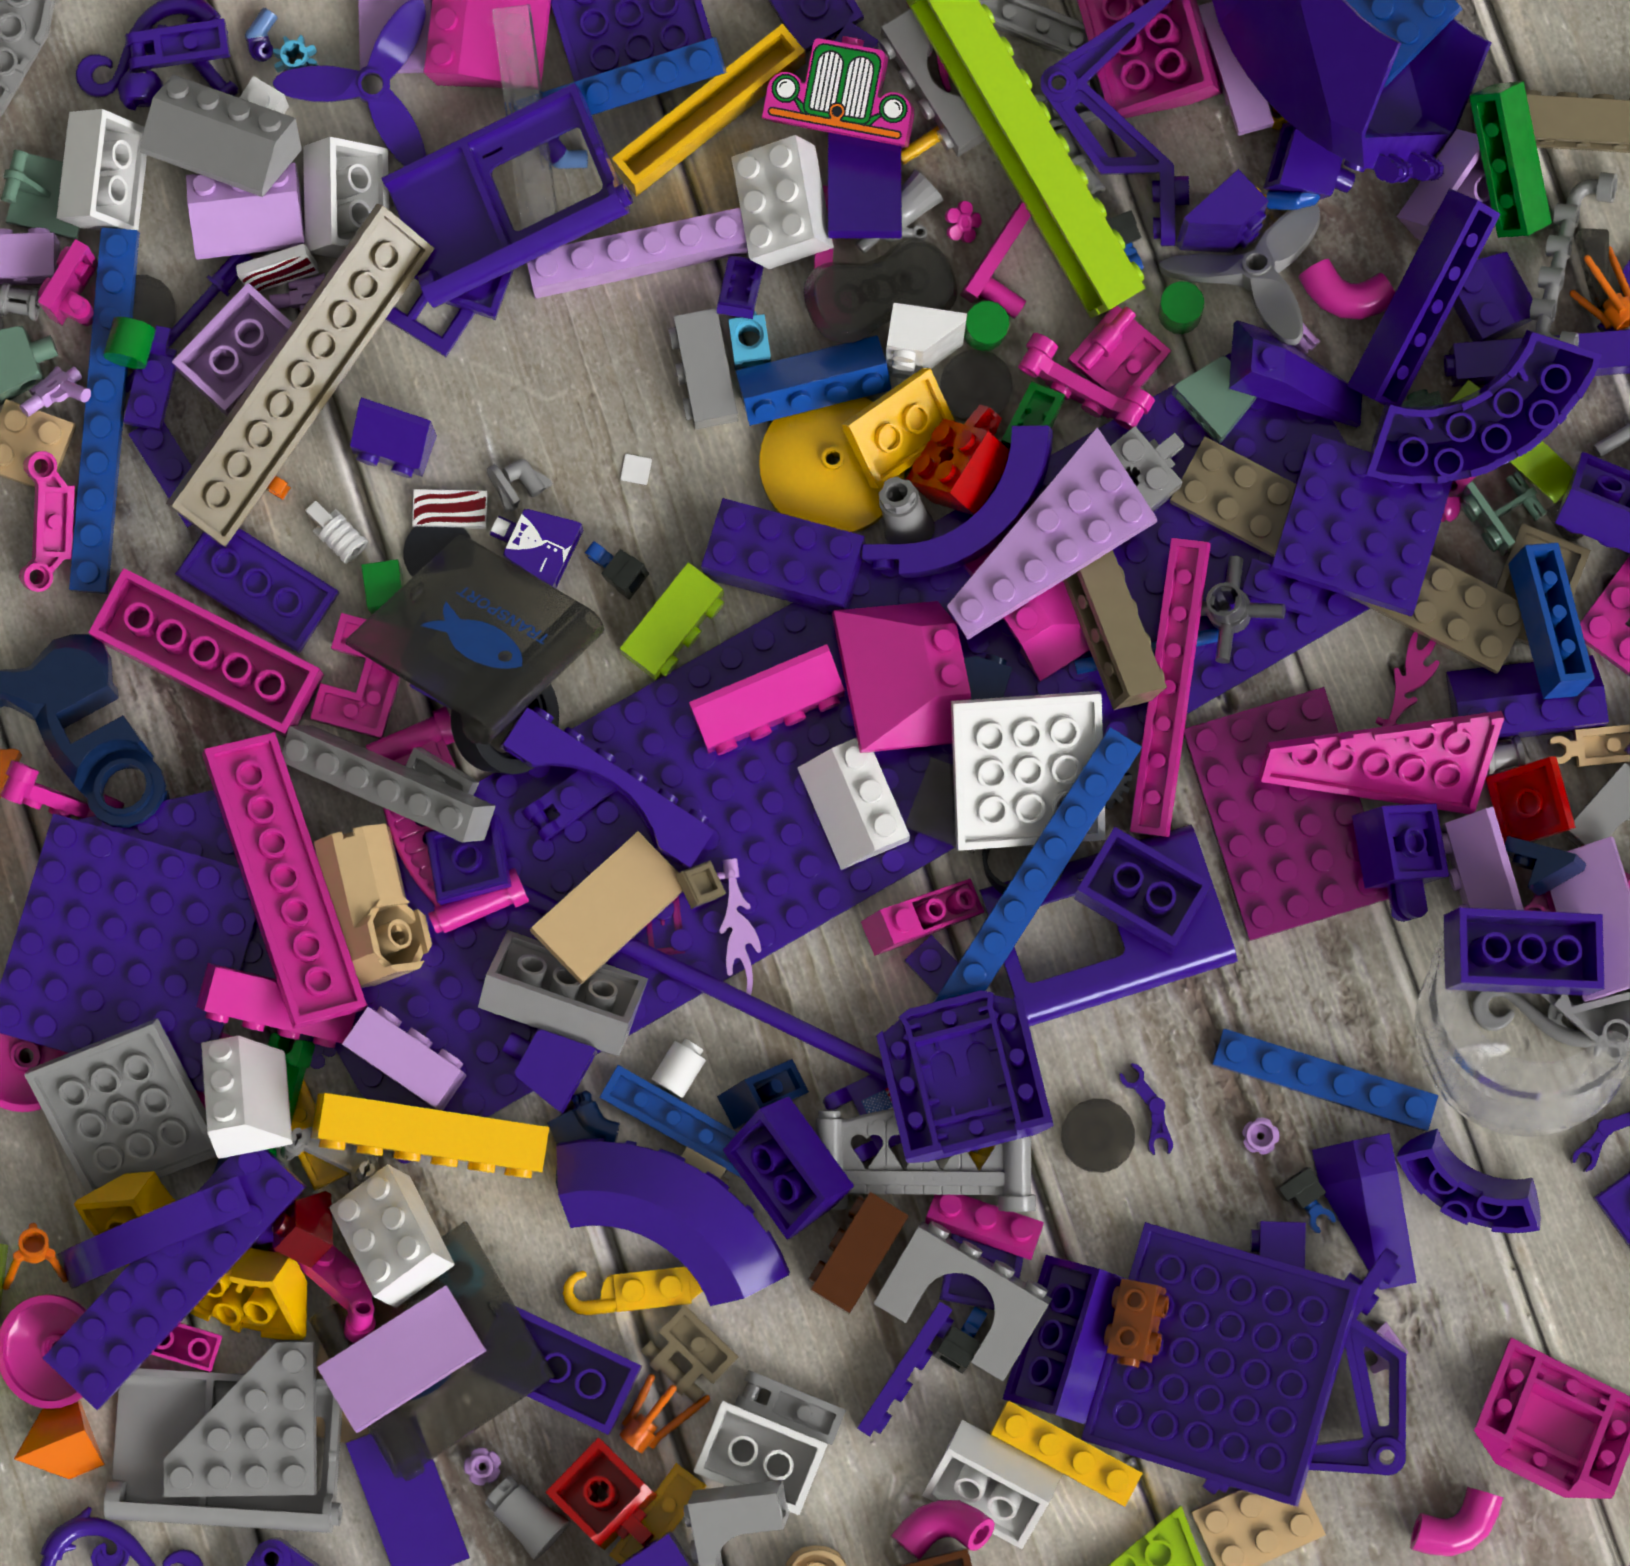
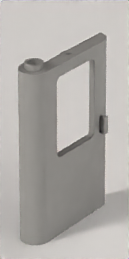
M138 1368L118 1389L112 1481L107 1483L105 1490V1518L112 1520L332 1533L334 1525L340 1526L342 1518V1504L336 1503L343 1411L325 1380L316 1379V1417H321L325 1421L321 1489L317 1492V1495L164 1498V1458L245 1374Z

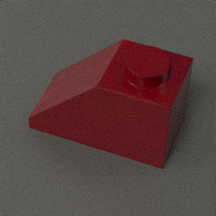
M323 1191L296 1200L274 1221L272 1232L275 1251L309 1268H312L333 1246L332 1213L329 1209L332 1206L331 1193Z

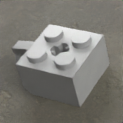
M1134 426L1110 446L1129 476L1131 475L1136 478L1135 485L1153 512L1181 488L1182 480L1171 469L1175 466L1171 458L1184 447V443L1176 433L1159 445L1155 439L1149 442L1138 428Z

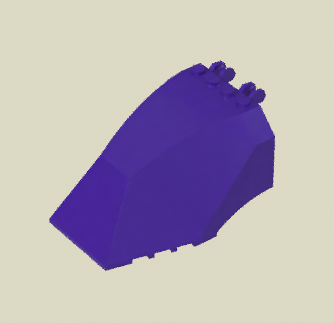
M1212 0L1219 26L1248 78L1274 109L1307 138L1331 153L1345 159L1343 163L1345 166L1359 172H1364L1367 168L1375 171L1376 177L1386 181V183L1408 182L1410 178L1418 179V181L1439 180L1444 174V165L1434 156L1456 131L1492 42L1472 32L1454 18L1384 88L1401 42L1381 32L1365 20L1346 0Z

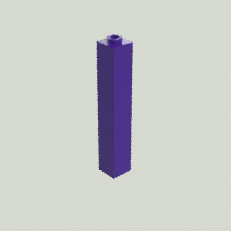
M1630 330L1579 334V347L1603 354L1595 376L1630 373ZM1523 338L1453 343L1449 350V355H1444L1445 376H1451L1452 387L1463 386L1467 380H1470L1475 385H1486L1506 367L1515 355Z

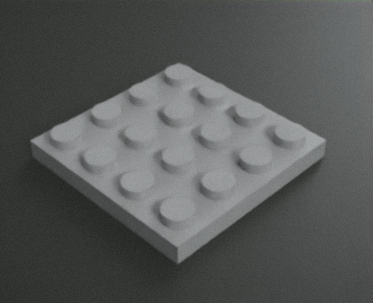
M158 1018L32 1067L24 1074L87 1194L126 1173L155 1171L158 1178H162L217 1156L207 1132L206 1110Z

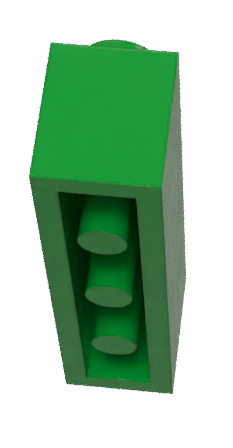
M1524 81L1492 84L1469 95L1491 207L1500 213L1495 224L1498 238L1529 236L1548 226L1552 221Z

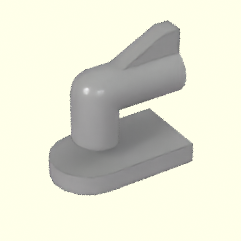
M519 459L504 467L503 473L495 464L487 468V474L499 493L505 513L509 510L517 509L520 498L510 485L511 482L519 478L531 497L537 496L553 484L549 478L535 471L525 459Z

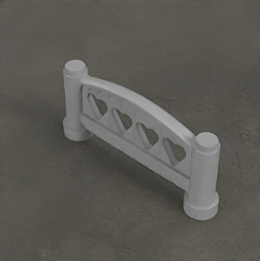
M894 1109L871 1112L850 1119L841 1118V1110H818L815 1133L854 1185L831 1210L848 1209V1194H869L872 1192L873 1194L998 1195L999 1211H1036V1195L1031 1194V1136L996 1145L980 1171L968 1152L951 1156L943 1170H941L936 1160L923 1163H909L904 1170L888 1144L891 1136L899 1135ZM857 1134L863 1135L866 1139L871 1135H878L883 1141L882 1148L868 1169H866L851 1145L852 1137Z

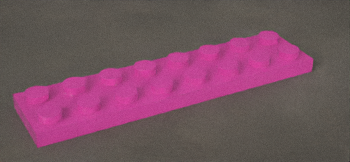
M273 732L204 749L202 756L292 1028L295 1029L365 1010L367 1004L276 733Z

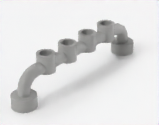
M1601 172L1599 179H1589L1580 182L1570 191L1566 204H1556L1554 225H1560L1558 235L1550 234L1548 236L1546 256L1553 258L1550 267L1541 266L1538 288L1545 290L1542 299L1533 298L1530 309V319L1537 321L1536 333L1576 346L1579 345L1578 333L1562 331L1560 338L1551 334L1550 328L1556 316L1559 291L1562 290L1564 284L1565 267L1572 251L1574 230L1579 223L1581 202L1586 195L1595 193L1597 201L1613 203L1617 191V174Z

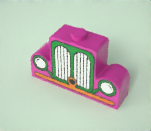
M843 36L842 42L821 38L814 40L805 83L797 75L790 72H781L770 80L762 118L770 122L908 148L914 121V108L905 96L897 92H889L882 96L889 60L888 55L879 49L863 47L864 40Z

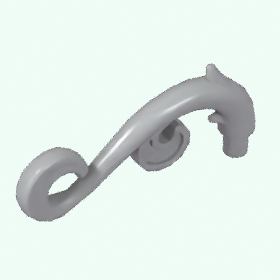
M1479 991L1472 1002L1474 1020L1488 1031H1498L1506 1027L1514 1017L1515 1013L1512 1009H1508L1507 1013L1502 1016H1494L1490 1013V999L1500 996L1511 1001L1539 1029L1553 1039L1576 1047H1594V1056H1599L1603 1051L1581 1030L1565 1026L1561 1022L1563 1014L1551 1003L1549 1004L1546 1016L1518 993Z

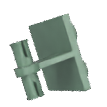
M14 150L10 168L5 170L3 176L6 179L1 200L10 203L6 223L29 229L46 228L50 230V233H55V235L77 240L80 227L57 219L63 162L28 154L21 150Z
M1519 471L1514 472L1513 475L1505 479L1518 497L1495 512L1473 481L1466 485L1461 495L1464 501L1460 504L1462 510L1471 522L1475 520L1479 522L1485 531L1481 536L1492 552L1498 550L1502 557L1509 553L1515 541L1500 521V517L1521 504L1526 507L1534 521L1548 513L1536 498L1537 491L1535 488H1529Z

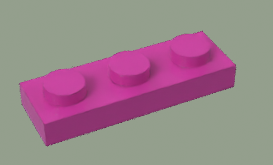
M934 1195L925 1219V1223L928 1225L931 1221H934L948 1229L952 1234L1028 1260H1032L1044 1225L1042 1221L1015 1212L999 1211L998 1206L965 1195Z

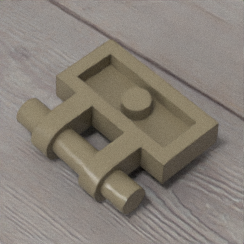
M685 1304L659 1331L669 1343L661 1350L652 1341H649L641 1350L651 1361L649 1365L656 1372L659 1370L663 1372L675 1384L676 1391L681 1396L685 1394L694 1403L705 1393L695 1381L703 1374L714 1384L739 1358ZM677 1351L693 1365L686 1374L670 1359Z

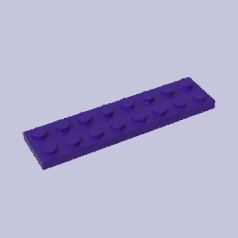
M268 1149L230 1156L197 1191L199 1192L238 1176L252 1212L130 1263L44 1355L43 1359L96 1410L102 1408L307 1187Z

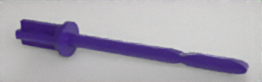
M249 254L232 255L212 276L207 275L206 278L212 285L171 329V332H173L171 345L220 291L227 297L230 295L228 290L239 279L236 265L253 260V257ZM136 369L127 377L126 393L131 390Z

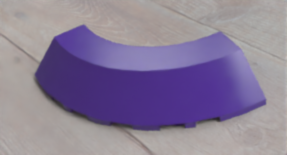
M1526 330L1519 348L1506 367L1492 381L1471 395L1457 401L1430 407H1410L1385 402L1374 435L1366 476L1409 484H1440L1486 474L1517 457H1521L1540 444L1544 438L1567 418V415L1580 398L1582 399L1593 380L1603 354Z
M604 1138L580 1139L557 1144L558 1196L570 1228L582 1226L615 1227L640 1234L656 1242L678 1258L691 1272L702 1288L710 1306L745 1299L790 1274L780 1248L770 1231L766 1232L754 1217L753 1213L755 1211L748 1204L744 1206L735 1195L728 1191L730 1187L709 1171L706 1173L686 1163L685 1158L663 1149L656 1151L636 1146L637 1142L628 1140L625 1143L605 1142Z

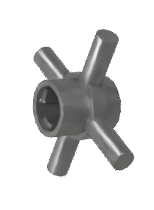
M1239 556L1229 557L1226 582L1213 586L1207 594L1206 601L1202 602L1201 616H1208L1213 626L1219 629L1215 661L1223 664L1230 662L1233 634L1244 630L1251 618L1284 619L1285 604L1251 603L1246 593L1240 590L1243 558ZM1234 603H1235L1234 609H1232V610L1230 611V609H1231L1230 604H1234Z

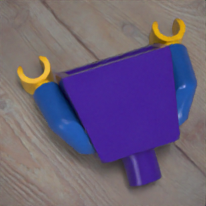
M1273 117L1274 125L1272 128L1281 129L1263 187L1269 190L1267 194H1263L1269 201L1268 209L1297 210L1314 206L1320 199L1330 197L1333 194L1334 188L1344 193L1349 192L1355 181V173L1341 167L1343 158L1307 138L1283 117Z

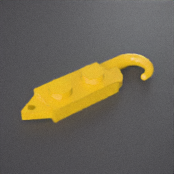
M684 1266L613 1274L603 1282L601 1299L586 1301L579 1300L574 1295L575 1283L587 1275L585 1271H579L567 1278L562 1294L564 1302L570 1310L577 1314L588 1316L692 1304V1300L701 1294L703 1290L691 1272Z

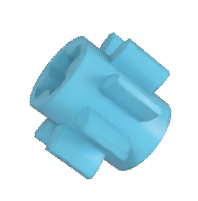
M302 35L298 37L297 41H289L285 36L283 37L284 45L281 49H273L275 57L281 59V61L274 65L277 72L300 67L318 66L317 61L310 58L317 53L315 46L305 47V40ZM297 53L301 54L302 60L296 59L294 64L290 63L289 58H295Z

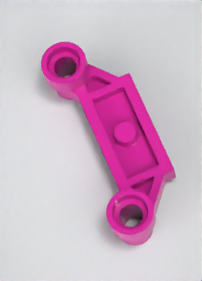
M1039 333L1032 334L1026 344L1027 352L1018 366L1022 372L1031 377L1037 378L1039 376L1045 381L1046 385L1050 386V389L1065 394L1064 400L1071 398L1082 404L1081 408L1091 416L1100 418L1102 415L1107 419L1113 418L1118 425L1127 430L1137 426L1142 415L1148 414L1155 402V399L1149 393L1135 386H1129L1124 397L1119 398L1057 364L1052 358L1058 349V345L1050 338Z
M35 451L27 456L23 462L24 471L35 483L32 559L20 570L19 579L28 590L42 592L51 586L53 572L65 559L72 560L75 486L67 485L57 472V461L51 453ZM37 459L41 462V469L38 472L34 469V463ZM33 570H35L37 573V578L32 583L30 580V573Z
M11 760L5 773L9 776L0 794L1 797L20 805L23 803L38 810L44 804L49 806V813L70 818V815L82 819L95 816L88 803L36 783L35 781L40 771L18 761ZM104 794L107 805L113 808H123L125 803Z
M274 1245L268 1249V1251L277 1252L274 1250ZM334 1245L312 1268L298 1262L302 1272L348 1311L344 1335L349 1341L356 1343L375 1331L376 1321L373 1317L372 1293L356 1264Z

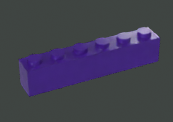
M1449 188L1347 387L1382 405H1385V402L1402 405L1500 216L1499 212L1474 198Z

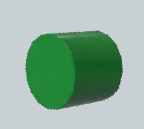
M1179 281L1169 285L1161 296L1158 313L1164 328L1175 334H1185L1194 330L1201 321L1204 309L1202 292L1196 285L1190 282Z
M981 301L975 304L969 310L966 318L964 338L967 344L973 349L982 352L991 351L999 347L1004 341L1010 325L1006 310L998 303L992 301Z
M114 317L103 354L104 358L123 367L144 369L147 365L154 340L155 328L133 318Z

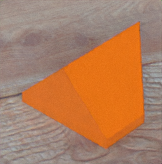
M80 1400L61 1408H43L14 1458L66 1479L75 1478L105 1465Z

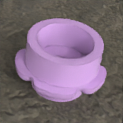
M1257 1118L1254 1122H1248L1243 1128L1244 1145L1252 1153L1268 1154L1274 1150V1144L1279 1141L1277 1127L1273 1126L1272 1122L1267 1118ZM1258 1133L1264 1134V1138L1262 1140H1259L1257 1138Z
M477 1448L471 1452L470 1457L465 1459L464 1471L470 1476L469 1480L476 1485H484L486 1482L493 1483L500 1475L499 1466L501 1465V1460L494 1451L489 1452L486 1448ZM481 1463L486 1464L485 1470L479 1469Z

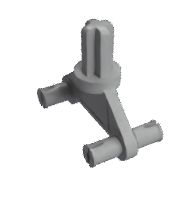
M348 1092L346 1096L365 1099L360 1093ZM312 1127L305 1129L295 1128L292 1131L293 1144L281 1146L280 1154L282 1158L288 1155L286 1160H291L305 1151L350 1173L347 1184L350 1191L371 1177L375 1172L374 1164L371 1162L369 1165V1161H367L364 1154L356 1153L357 1145L346 1144L345 1150L319 1147V1140L311 1139Z

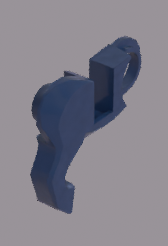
M70 634L54 639L30 666L20 669H1L0 708L4 706L13 708L36 722L45 746L54 761L87 798L89 808L101 822L112 827L129 828L145 822L156 813L165 796L166 783L163 771L154 762L153 754L124 715L73 743L70 742L64 728L119 699L118 688L113 683L111 657L103 642L91 637L89 634ZM123 769H136L144 773L146 780L145 792L138 802L124 809L113 808L106 804L104 788L108 779L113 774Z

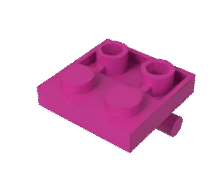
M75 239L71 247L66 246L61 251L57 259L59 267L53 277H47L40 286L38 303L49 319L60 325H63L67 317L84 326H90L93 324L94 310L89 301L80 295L97 269L98 261L87 245Z
M1119 306L1112 308L1068 358V362L1091 382L1119 398L1124 397L1129 386L1141 388L1172 351L1134 320L1136 314L1127 306L1123 309Z

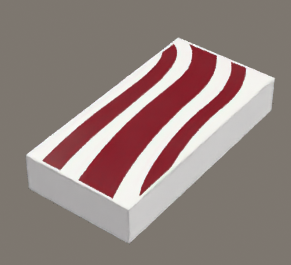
M305 244L236 265L237 276L244 286L249 283L258 292L319 273L318 264Z
M414 489L413 527L487 529L488 492L478 490Z

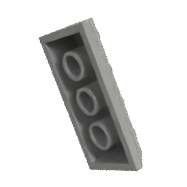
M173 74L152 99L139 149L140 153L263 197L300 153L302 147L296 118Z
M507 930L486 974L478 1008L589 1045L600 1051L620 1056L630 1033L648 978L604 964L581 985L540 941Z

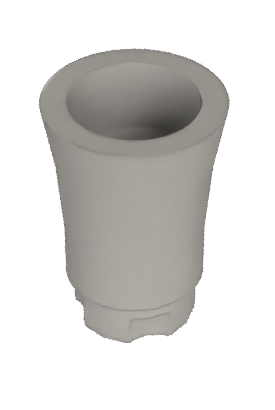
M899 477L886 480L882 490L879 492V505L883 514L884 535L889 544H909L930 540L935 530L934 520L925 509L917 489L910 480H902Z
M511 1476L506 1477L490 1493L485 1501V1504L495 1512L494 1516L519 1540L534 1561L541 1557L555 1543L570 1524L568 1519L548 1507L523 1484L519 1485Z

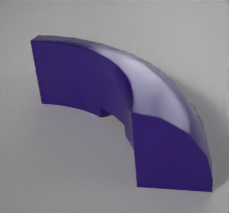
M1438 1129L1425 1132L1411 1139L1397 1153L1396 1157L1403 1172L1420 1195L1424 1193L1431 1201L1441 1207L1440 1212L1465 1225L1470 1222L1492 1228L1491 1232L1527 1233L1540 1230V1205L1533 1177L1526 1179H1502L1483 1174L1471 1168L1448 1148Z

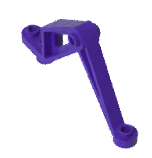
M1150 0L1054 65L1048 67L1042 74L1040 81L1042 93L1100 175L1159 174V180H1152V201L1160 202V217H1153V239H1160L1161 246H1175L1176 244L1175 206L1189 205V176H1174V164L1087 83L1173 0ZM1062 78L1065 80L1066 85L1063 89L1057 90L1052 86L1053 80ZM1083 103L1134 150L1136 156L1108 157L1076 112L1075 106Z
M1387 1247L1363 1280H1360L1352 1273H1349L1345 1278V1281L1362 1286L1346 1339L1345 1349L1363 1437L1316 1443L1309 1470L1389 1476L1398 1473L1406 1462V1351L1357 1318L1360 1312L1366 1316L1369 1314L1379 1299L1374 1294L1382 1281L1389 1285L1401 1267L1396 1263L1399 1255ZM1365 1347L1370 1348L1389 1362V1424L1387 1426H1380L1378 1423L1364 1354ZM1383 1450H1391L1394 1453V1457L1386 1461L1380 1457V1453ZM1208 1479L1202 1485L1204 1489L1213 1495L1218 1490L1226 1493L1230 1487Z

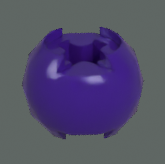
M128 70L121 77L118 85L119 99L126 108L136 111V107H150L153 97L163 86L162 80L157 73L151 70H146V73H131L132 70Z

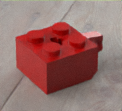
M981 404L964 424L943 418L939 426L933 431L932 437L921 455L913 463V467L905 480H910L913 486L932 503L967 514H976L985 504L1003 475L1008 461L1009 449L994 437L1002 418L993 409Z
M599 1437L545 1492L604 1550L618 1536L624 1540L631 1534L644 1547L655 1537L642 1521L648 1516L644 1510L658 1495ZM608 1485L609 1488L606 1491L607 1499L605 1501L598 1499L599 1496L596 1490L600 1486L606 1490Z

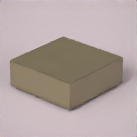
M711 860L681 871L676 875L691 909L726 894Z

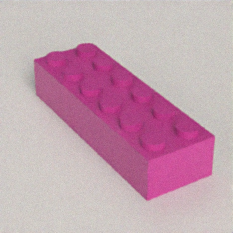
M125 568L122 569L88 632L91 637L103 642L105 646L285 738L289 726H298L324 677L321 669Z

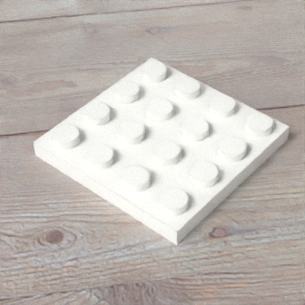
M1099 691L951 701L955 835L958 851L1030 846L1035 844L1103 738L1102 695ZM1105 806L1082 842L1106 840Z

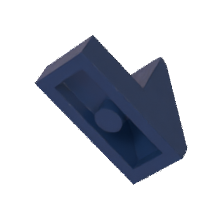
M1510 836L1506 838L1505 847L1507 854L1513 859L1512 863L1518 867L1533 870L1528 888L1537 896L1543 895L1585 870L1586 863L1577 854Z

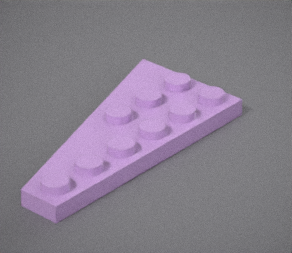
M1098 427L947 605L949 612L967 640L1158 522L1157 517Z

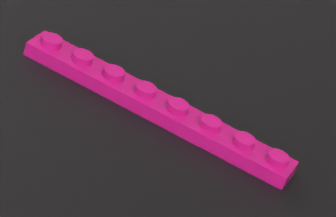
M1171 538L1155 658L1158 666L1163 670L1167 688L1152 701L1148 702L1130 832L1169 837L1211 546V543Z

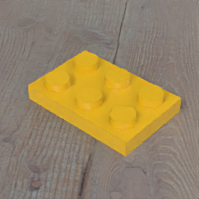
M922 368L842 423L841 426L870 487L880 489L884 486L886 480L897 477L913 465L943 418L955 420L930 368Z

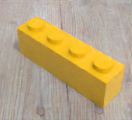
M1006 1401L989 1433L1124 1507L1143 1474L1010 1401Z

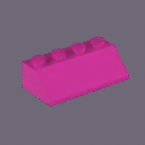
M826 644L689 702L691 715L708 754L716 751L717 755H722L738 747L737 741L749 736L752 741L771 734L772 730L770 727L784 722L786 726H791L806 719L805 713L815 708H819L820 712L838 706L840 704L839 698L844 697L845 690L829 647Z

